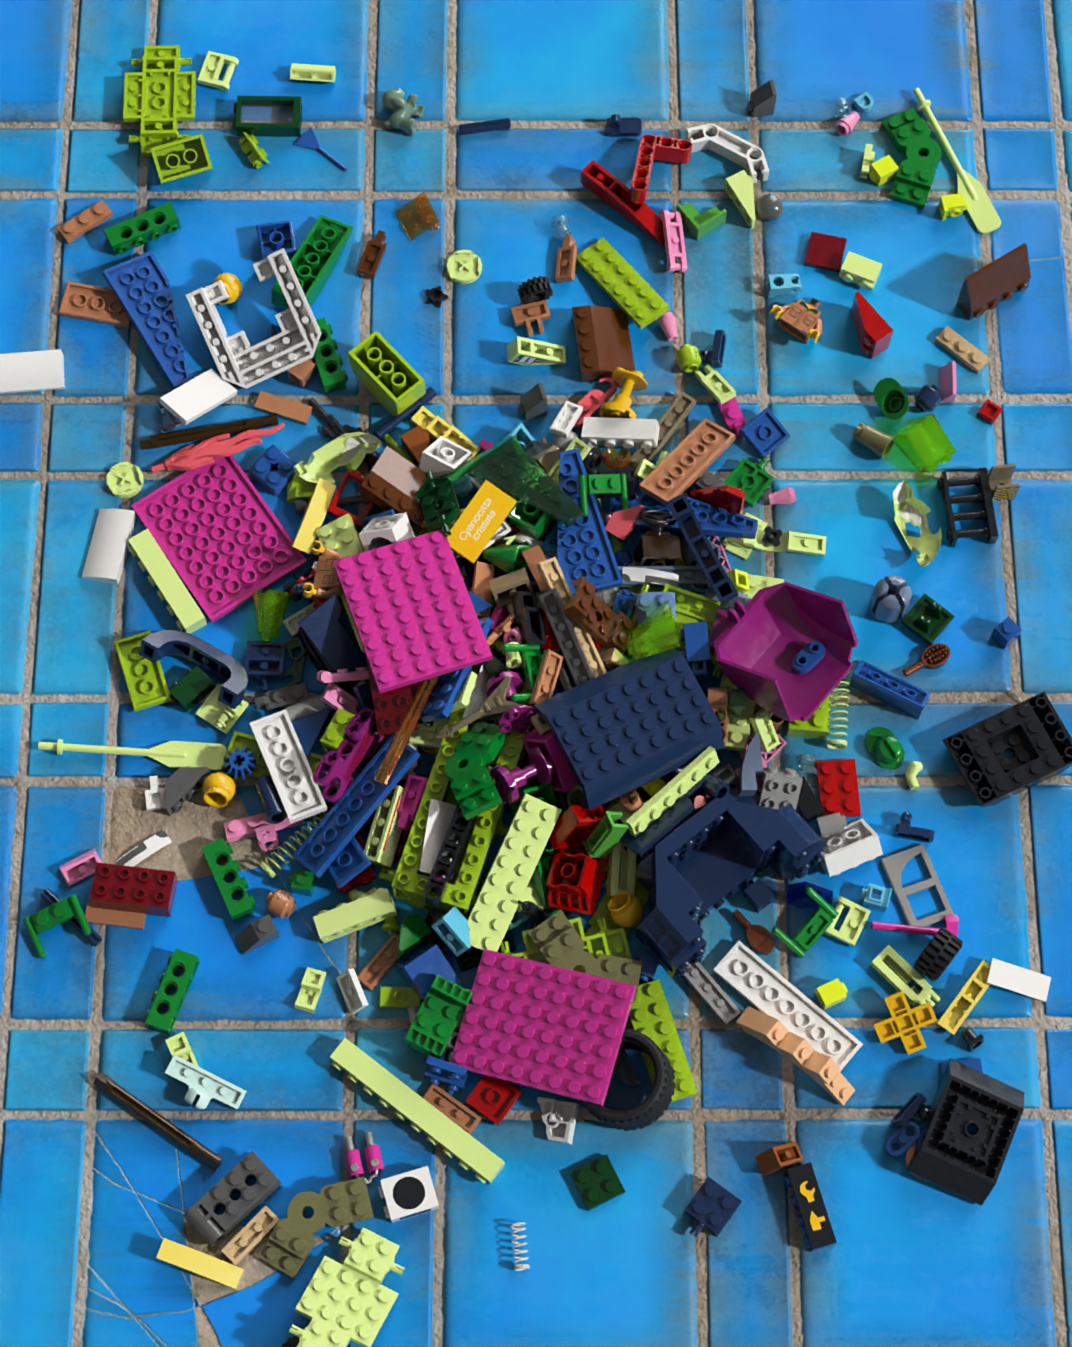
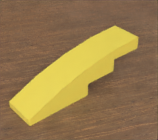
M424 406L410 420L416 426L420 425L423 430L426 429L433 440L436 441L442 436L473 452L466 462L474 458L480 451V448L456 427L450 426L438 415L437 417L434 416Z
M321 478L318 479L291 547L310 554L311 548L314 545L313 542L317 538L316 530L322 526L336 485Z
M984 960L980 963L937 1024L954 1035L990 986V984L986 983L990 969L989 963Z
M166 1238L163 1239L156 1256L161 1261L233 1289H237L244 1269Z

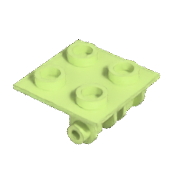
M217 684L195 714L227 734L249 703L242 700L235 709L228 707L218 701L221 685Z

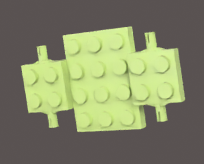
M364 1227L354 1241L342 1236L338 1244L349 1249L344 1264L342 1265L324 1256L295 1308L296 1313L311 1320L304 1330L292 1324L289 1333L299 1337L297 1347H347L350 1340L362 1347H371L399 1294L381 1285L390 1270L400 1276L402 1275L405 1267L394 1263L400 1246Z

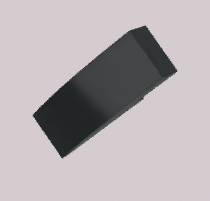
M518 591L511 598L520 632L527 644L545 646L546 637L542 608H537L536 593Z

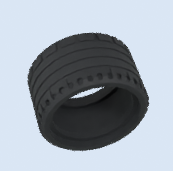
M625 1029L619 1051L627 1049L639 1050L648 1054L652 1059L655 1079L650 1094L642 1103L628 1110H612L585 1101H581V1103L605 1125L617 1130L633 1131L637 1130V1128L642 1129L649 1126L653 1121L656 1122L658 1118L662 1117L663 1112L668 1109L672 1101L671 1097L675 1092V1075L673 1067L670 1065V1060L651 1038L637 1030Z

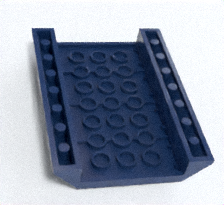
M666 645L533 706L542 724L548 723L583 789L579 794L588 811L690 764L709 746L716 751L725 747L721 723L684 655L671 645Z

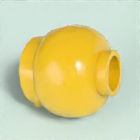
M231 273L218 275L213 283L221 280L229 298L218 304L225 305L236 302L241 297L243 290L240 280Z
M225 772L208 775L203 783L204 801L208 805L217 808L226 806L235 794L236 785L234 780Z
M623 891L614 895L608 903L611 918L618 926L628 928L640 923L644 909L637 897Z

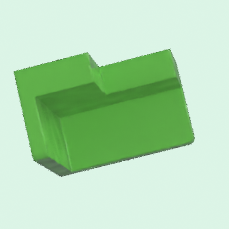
M690 202L685 206H682L680 203L676 205V211L681 212L683 225L696 240H699L726 222L727 211L725 209L719 211L714 206L705 213L700 214Z

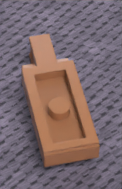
M571 234L564 235L563 245L558 248L555 281L557 283L574 281L577 245Z

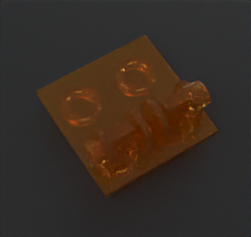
M425 192L396 211L411 241L429 228L433 230L439 228L440 220Z

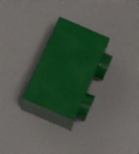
M196 666L194 669H189L181 681L175 682L171 686L169 693L171 698L187 713L212 691L215 686L213 680Z

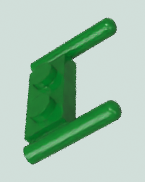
M626 474L578 475L580 512L582 517L588 516L587 494L620 493L621 510L628 509Z
M504 644L501 647L503 652H522V665L527 691L529 692L512 694L510 697L511 701H530L542 661V655L539 652L540 645Z
M807 887L805 893L819 905V908L817 907L792 936V939L778 927L772 928V933L799 958L804 957L805 952L809 951L831 925L833 919L839 914L811 887Z
M76 894L23 919L39 958H44L46 953L38 934H42L74 917H77L84 935L88 936L91 934L92 931Z

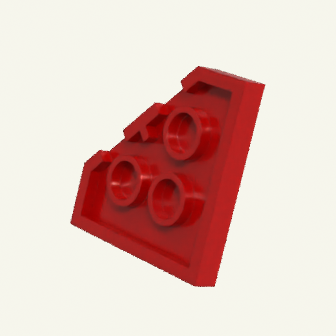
M727 485L691 491L688 497L708 503L712 508L719 509L720 507L726 509L727 513L742 515L746 493L739 488Z

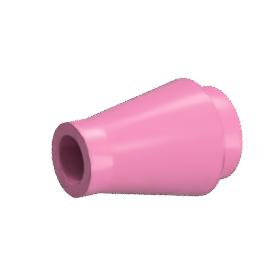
M853 111L838 120L835 126L837 133L842 136L849 135L860 119L859 114Z
M672 312L665 313L659 317L658 323L668 341L677 339L676 319Z
M786 487L768 494L770 505H792V503L796 502L794 487Z

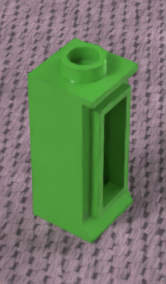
M605 811L603 819L588 839L583 841L589 856L593 858H606L629 828L628 825L616 824L622 818V812Z

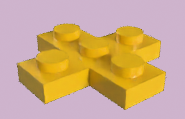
M903 990L885 997L884 1000L892 1017L873 1024L881 1044L900 1036L908 1055L926 1048L927 1046L919 1028L937 1021L930 1002L910 1009Z

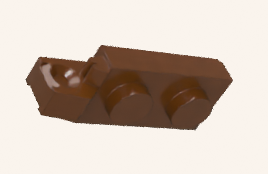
M378 230L375 239L371 238L368 241L357 268L358 275L371 279L375 278L387 243L384 242L386 238L385 232Z

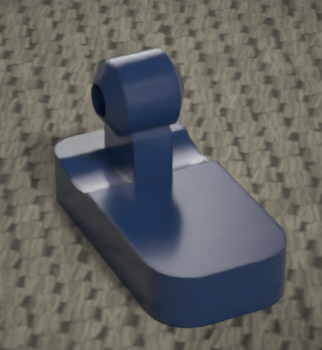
M614 114L606 120V135L608 137H637L642 133V121L640 118H620V115Z
M724 330L715 331L713 351L707 352L702 350L699 352L701 362H712L714 368H722L726 344Z
M909 812L902 813L900 824H896L894 828V837L931 843L934 840L933 830L910 827L912 815Z
M915 1093L890 1122L896 1128H901L915 1113L919 1114L921 1119L926 1120L930 1109L926 1108L923 1103L927 1099L922 1093Z

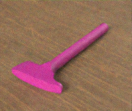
M958 915L944 916V928L957 937ZM873 921L871 923V929L931 936H934L940 929Z

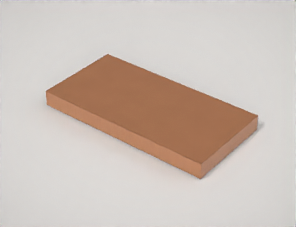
M67 281L58 312L59 316L130 329L131 320L112 289Z

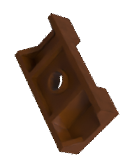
M585 577L573 580L571 584L576 588L574 598L563 608V611L606 650L614 647L620 653L625 652L634 622L622 611L615 613L594 594L596 588Z

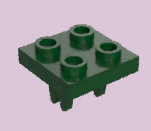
M924 593L901 620V624L927 644L932 645L955 616Z

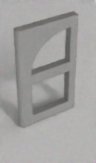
M924 844L880 860L907 925L927 927L944 921V916L954 915ZM921 855L930 879L903 888L901 883L903 868L912 858ZM935 887L945 911L917 921L907 896Z

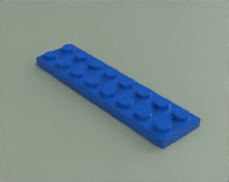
M392 734L293 854V857L320 878L414 764L420 754L396 735Z

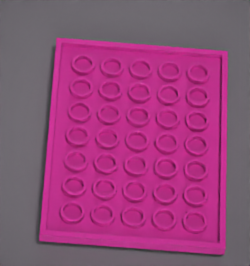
M232 455L213 458L214 463L188 470L131 505L211 623L292 574L307 562L300 550L291 547L294 541Z
M442 529L333 561L380 694L493 659L447 537L443 536Z
M484 949L471 990L473 995L466 1007L450 1063L465 1067L469 1072L603 1106L636 986Z

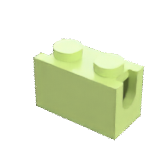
M849 251L841 267L839 278L845 282L857 284L863 289L873 290L881 272L882 264Z

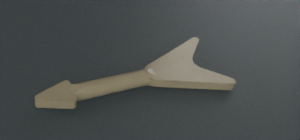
M507 676L479 710L451 726L445 725L436 735V738L453 737L454 732L482 716L503 714L511 708L523 706L507 701L505 698L511 677Z

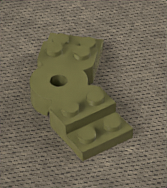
M559 910L528 932L550 965L574 970L577 965H582L585 968L586 974L635 985L636 991L633 1001H636L642 961L604 954L595 958L592 954L583 951L584 941L562 910Z
M365 1177L323 1186L319 1194L311 1191L297 1194L289 1203L287 1209L288 1218L278 1221L259 1258L295 1279L316 1244L314 1233L321 1231L326 1224L333 1228H338L374 1218ZM312 1207L314 1215L306 1219L304 1217V1210Z

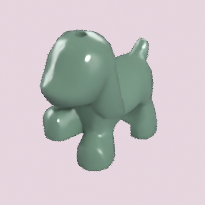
M401 88L386 91L382 96V104L386 109L392 110L394 113L389 120L384 122V125L401 129L413 136L417 126L414 125L416 120L410 117L416 116L421 118L425 109L423 105H416L418 95L410 94L407 100H405V92Z

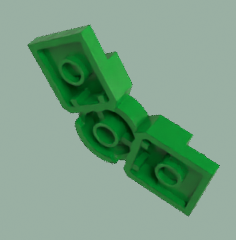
M911 108L882 120L881 123L897 152L905 154V160L900 164L889 198L923 209L934 180L935 170L941 159L942 151L940 145L935 140L929 138L931 130L925 120L919 118L915 109Z
M475 722L470 732L464 731L456 744L457 752L451 755L445 763V774L451 782L450 786L466 820L503 803L495 783L486 768L487 764L495 760L510 734L508 732L502 733L497 724Z

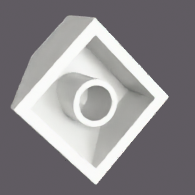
M440 436L422 452L419 468L427 473V470H432L434 478L454 472L472 456L473 452Z

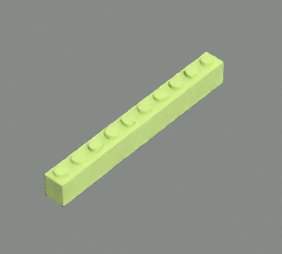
M344 1038L331 1054V1065L340 1072L343 1069L348 1073V1079L355 1084L357 1082L364 1086L363 1090L370 1096L375 1094L380 1098L378 1102L387 1109L389 1107L396 1111L394 1114L402 1121L407 1119L412 1123L410 1127L420 1134L421 1131L428 1136L426 1139L434 1146L439 1144L444 1148L442 1152L452 1159L453 1156L460 1161L458 1164L466 1171L471 1169L476 1173L475 1178L481 1183L487 1182L491 1184L505 1166V1161L348 1039Z

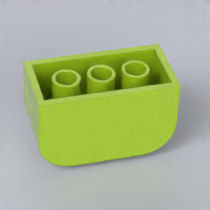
M377 331L348 352L350 367L356 378L393 416L397 417L426 394L425 380Z

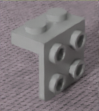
M774 766L763 768V772L760 775L763 779L758 806L780 809L790 804L796 810L803 781L800 775L791 768H785V770H778Z

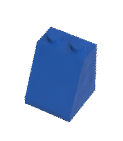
M423 943L394 964L409 986L419 996L422 1003L436 975L459 986L462 984L437 944Z

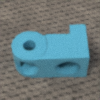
M798 274L768 275L765 282L768 298L783 294H797L802 290Z

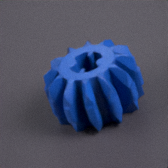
M235 747L234 753L228 751L229 757H224L226 764L223 767L224 770H228L227 775H234L235 780L239 776L245 780L246 774L249 776L253 775L251 770H256L254 763L257 760L256 757H252L253 752L251 750L246 752V748L243 747L239 751ZM239 761H242L241 766H238Z

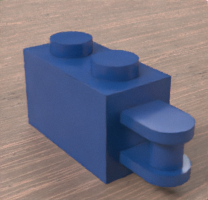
M707 622L685 623L684 629L680 630L681 641H685V648H682V654L687 660L688 665H692L695 677H707L706 664L710 663ZM703 664V668H695V665Z

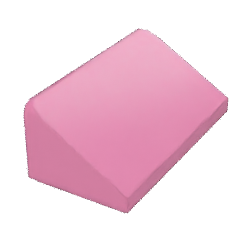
M955 361L939 369L941 402L953 403L955 400Z
M92 849L61 865L59 868L68 886H71L94 874L97 863L102 862L95 849Z

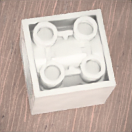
M406 512L372 518L359 533L365 552L389 545L390 543L386 539L393 544L415 537Z

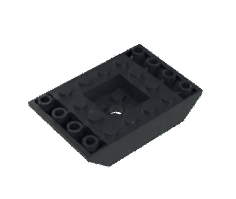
M1045 692L1037 694L942 740L980 808L1000 803L1062 773L1072 766V738ZM1006 750L1012 751L1014 758H1007L1004 752Z
M950 1058L907 1171L981 1206L996 1185L1024 1110V1092ZM968 1124L975 1126L976 1133L974 1135L968 1134Z

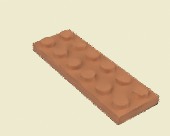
M705 418L639 484V490L669 507L667 501L684 493L735 441L736 435Z

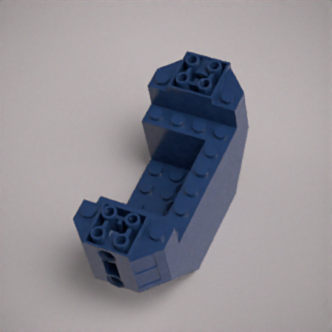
M727 793L721 799L715 798L655 846L654 852L638 864L635 877L649 892V915L635 928L637 932L636 937L671 978H674L676 975L680 977L688 970L687 967L692 962L693 964L699 962L705 953L704 949L707 942L702 938L704 931L696 923L698 920H705L710 915V910L721 907L725 903V898L736 895L741 885H746L753 880V876L756 873H763L769 865L783 881L787 878L791 881L795 878L801 879L808 872L807 869L811 865L814 868L822 861L821 858L825 855L824 851L827 845L790 804L780 809H773L737 802L730 793Z

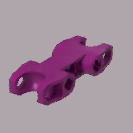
M369 708L360 710L345 728L347 737L338 749L328 752L320 761L313 774V781L315 784L325 786L322 792L324 800L332 803L337 801L353 783L352 773L361 760L372 757L379 748L384 736L377 735L374 737L372 735L378 731L377 725H373L376 720L374 710ZM370 714L367 720L362 721L363 716ZM321 774H326L323 779H318ZM334 788L337 789L334 795L328 796Z

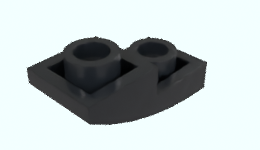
M803 776L797 804L807 821H810L825 811Z

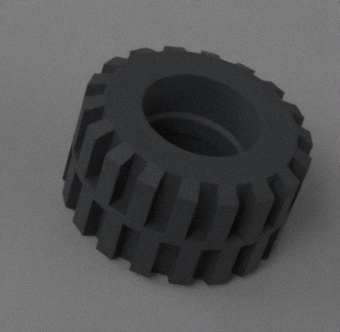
M944 927L940 928L915 961L914 968L931 981L938 980L961 949L963 941Z

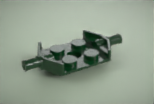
M427 470L428 473L425 471L427 481L415 494L419 499L426 522L424 526L428 530L442 529L443 536L448 537V535H451L450 524L461 513L452 481L447 476L434 478L432 470Z

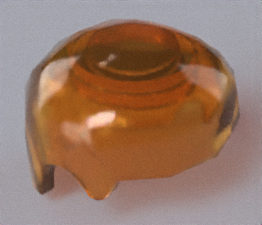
M609 447L601 453L604 465L608 469L625 468L631 461V453L629 450L624 449V447H621L620 451Z

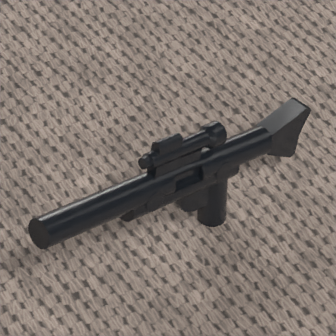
M314 398L308 401V404L313 407L315 412L328 425L327 427L323 425V430L321 431L326 437L329 436L334 440L345 433L363 432L361 427L353 430L349 425L342 426L332 414L328 415Z

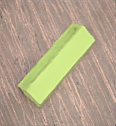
M291 64L290 79L335 82V66Z

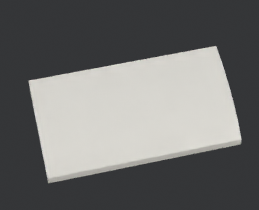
M61 349L0 354V394L65 389L64 356Z
M124 509L99 510L82 579L119 585L129 547L128 539L132 537L137 518L135 511Z

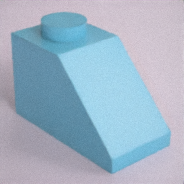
M455 906L445 912L431 926L457 957L471 947L468 920Z

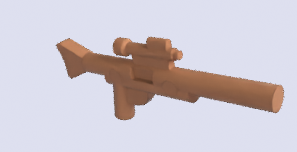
M514 610L486 638L489 647L503 633L510 631V625L516 620Z

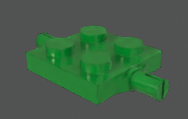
M764 456L756 464L743 458L724 484L739 488L745 492L744 503L753 508L774 481V477L764 469L770 460Z

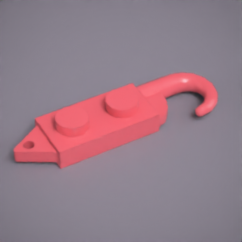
M607 376L598 380L599 383L603 381L610 382L611 388L606 393L600 390H591L577 403V405L583 407V411L573 428L578 427L580 429L583 426L584 417H592L600 410L601 405L616 393L618 387L616 381Z

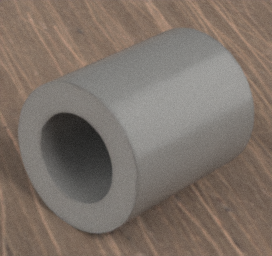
M840 812L817 818L822 837L845 831L844 827L847 826L845 815H840Z

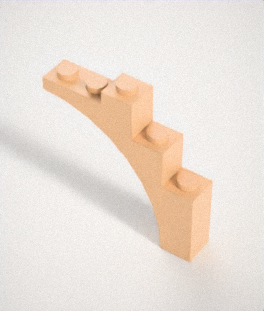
M748 1006L736 1021L747 1034L772 1047L806 1072L837 1103L844 1106L855 1091L852 1085L840 1073L841 1069L831 1057L815 1051L805 1038L789 1032L778 1019Z

